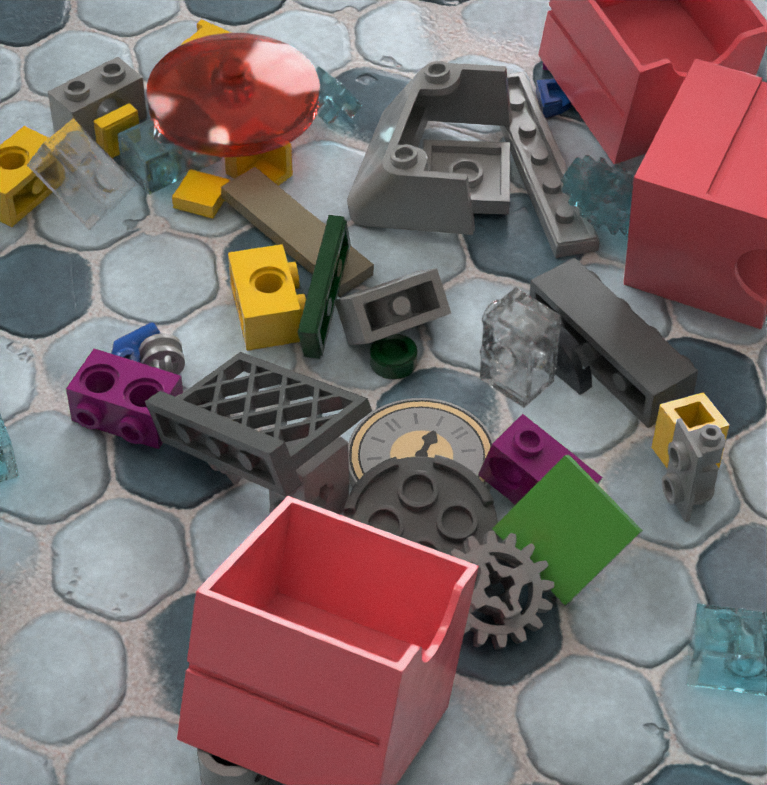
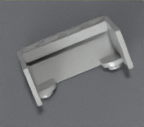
M434 61L427 64L413 77L385 108L380 117L347 197L349 215L353 222L370 227L466 235L474 234L475 225L468 174L427 171L429 166L427 154L418 146L428 121L510 126L512 116L506 66Z

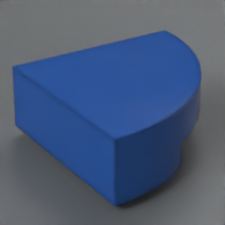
M555 79L536 81V95L545 118L559 115L572 106V103Z

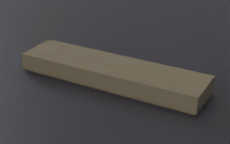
M256 167L221 187V198L274 243L277 245L283 244L284 251L313 275L326 226L322 221ZM350 246L338 293L339 297L373 276L374 264L352 246Z

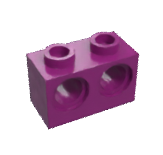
M93 348L66 388L71 420L73 422L79 423L87 429H98L122 437L130 443H141L156 449H160L163 442L145 401L159 391L174 397L183 393L181 375Z
M524 414L492 443L478 473L482 479L514 505L565 455H570L598 485L603 478Z

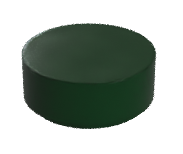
M397 333L374 341L370 347V365L372 370L377 375L386 379H402L409 376L417 367V346L411 338Z

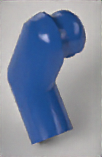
M150 322L115 340L112 345L111 354L141 363L139 350L141 343L154 334H160V331L153 322Z

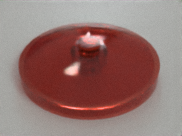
M222 33L194 39L167 53L155 65L148 78L147 102L149 114L154 125L166 138L175 144L204 155L245 157L273 151L302 135L313 123L318 113L320 83L318 74L310 60L289 44L257 34Z

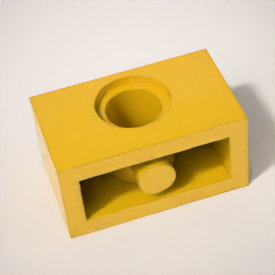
M23 126L0 145V222L13 227L69 179L65 146Z
M283 244L229 252L230 285L246 350L300 342L298 329L306 297L305 294H296L295 289L300 288L297 265L295 261L287 262Z

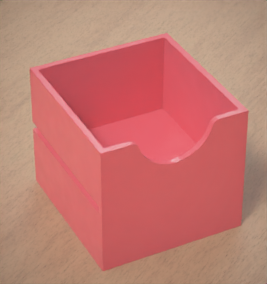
M550 0L549 6L551 10L547 12L538 55L613 164H617L647 153L695 58L756 76L767 46V20L751 0Z
M695 58L634 176L624 285L758 329H762L767 317V82H763L762 77Z
M287 496L196 591L187 657L189 668L185 673L177 740L285 785H397L448 708L479 566Z

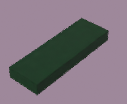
M328 215L298 329L304 357L320 359L323 356L335 309L334 300H337L351 246L347 221L344 216Z

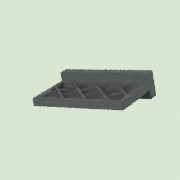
M239 352L178 397L159 391L145 401L163 443L285 497L301 486L296 469L372 412L369 400L366 397L243 352ZM243 371L250 373L248 376L235 378ZM281 385V387L259 392V389ZM247 392V394L243 396L225 399V397ZM313 397L311 400L290 404V401ZM213 400L212 403H207V404H203V405L196 406V405H198L200 402H205V401ZM278 404V407L255 412L257 408ZM343 409L338 414L322 417L323 413ZM243 412V415L235 416L231 418L223 417L226 415ZM311 416L310 420L287 425V421ZM275 424V428L262 431L255 430L256 428ZM305 438L293 448L286 446L285 442Z

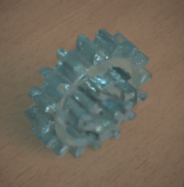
M586 155L583 159L576 157L560 180L564 183V186L561 188L562 192L571 196L568 200L569 205L579 207L582 210L580 216L587 218L586 221L598 229L604 225L607 226L612 235H616L620 230L624 236L628 237L634 176L628 174V170L616 163L613 167L609 166L602 157L597 162L590 155Z

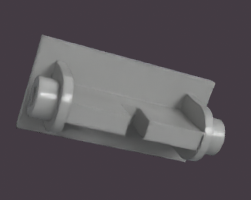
M682 418L676 420L673 441L668 445L669 463L667 473L662 477V487L667 501L671 505L675 504L682 518L687 522L690 521L693 505H702L714 496L719 470L716 463L721 461L726 439L721 429L716 425L707 424L702 428L688 431Z

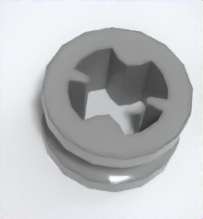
M160 333L146 338L141 343L139 350L142 364L174 374H180L183 371L185 359L182 343L178 337L172 334Z

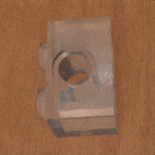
M515 287L500 300L492 301L483 313L480 380L525 408L554 382L561 315Z

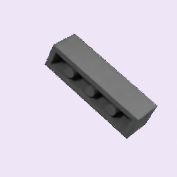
M575 257L531 280L528 313L537 322L549 319L564 327L579 344L574 351L585 368L590 366L592 375L647 428L656 424L660 404L694 395L698 370L694 367L691 360L675 350L663 339L656 328L649 326L631 309L624 299L617 297L601 282L596 273L589 271Z

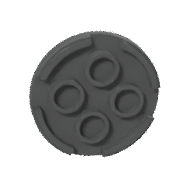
M436 454L434 458L415 456L397 459L395 456L377 464L357 481L344 507V517L445 554H449L454 548L467 554L463 541L470 536H474L479 544L483 545L484 535L488 531H494L492 528L498 523L494 500L481 479L457 461Z

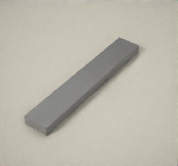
M525 72L507 74L512 123L510 126H500L506 142H510V152L555 258L598 251L600 239Z

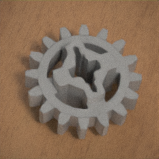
M488 531L484 535L483 545H480L474 536L468 537L463 541L467 554L455 548L448 554L479 566L464 633L469 630L474 633L473 646L478 648L485 643L488 637H492L495 650L506 647L507 635L518 645L527 640L524 626L534 632L543 626L540 618L535 615L536 612L546 613L552 609L553 604L543 599L542 593L554 588V582L541 580L539 574L545 570L548 563L546 560L533 563L530 556L533 554L535 546L531 543L521 550L515 547L516 534L510 533L502 543H498L495 532ZM494 556L503 557L514 563L517 567L513 569L498 564ZM501 583L504 586L505 592L499 597L492 596L488 598L485 594L484 589L490 584ZM527 585L528 600L521 614L522 608L518 603L522 587ZM477 611L492 616L495 624L499 625L484 623L471 613Z

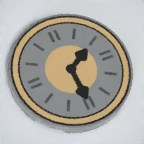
M411 398L395 401L368 414L354 429L348 443L349 481L353 488L367 471L395 456L397 459L415 456L434 458L436 454L455 460L470 469L490 491L491 485L482 479L478 473L494 440L486 426L476 416L455 404L429 398Z

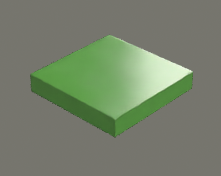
M565 455L492 528L503 541L510 533L516 534L515 547L519 550L531 543L535 546L530 559L533 563L547 561L548 566L539 573L541 580L554 582V588L551 591L564 605L569 604L643 531L570 455Z

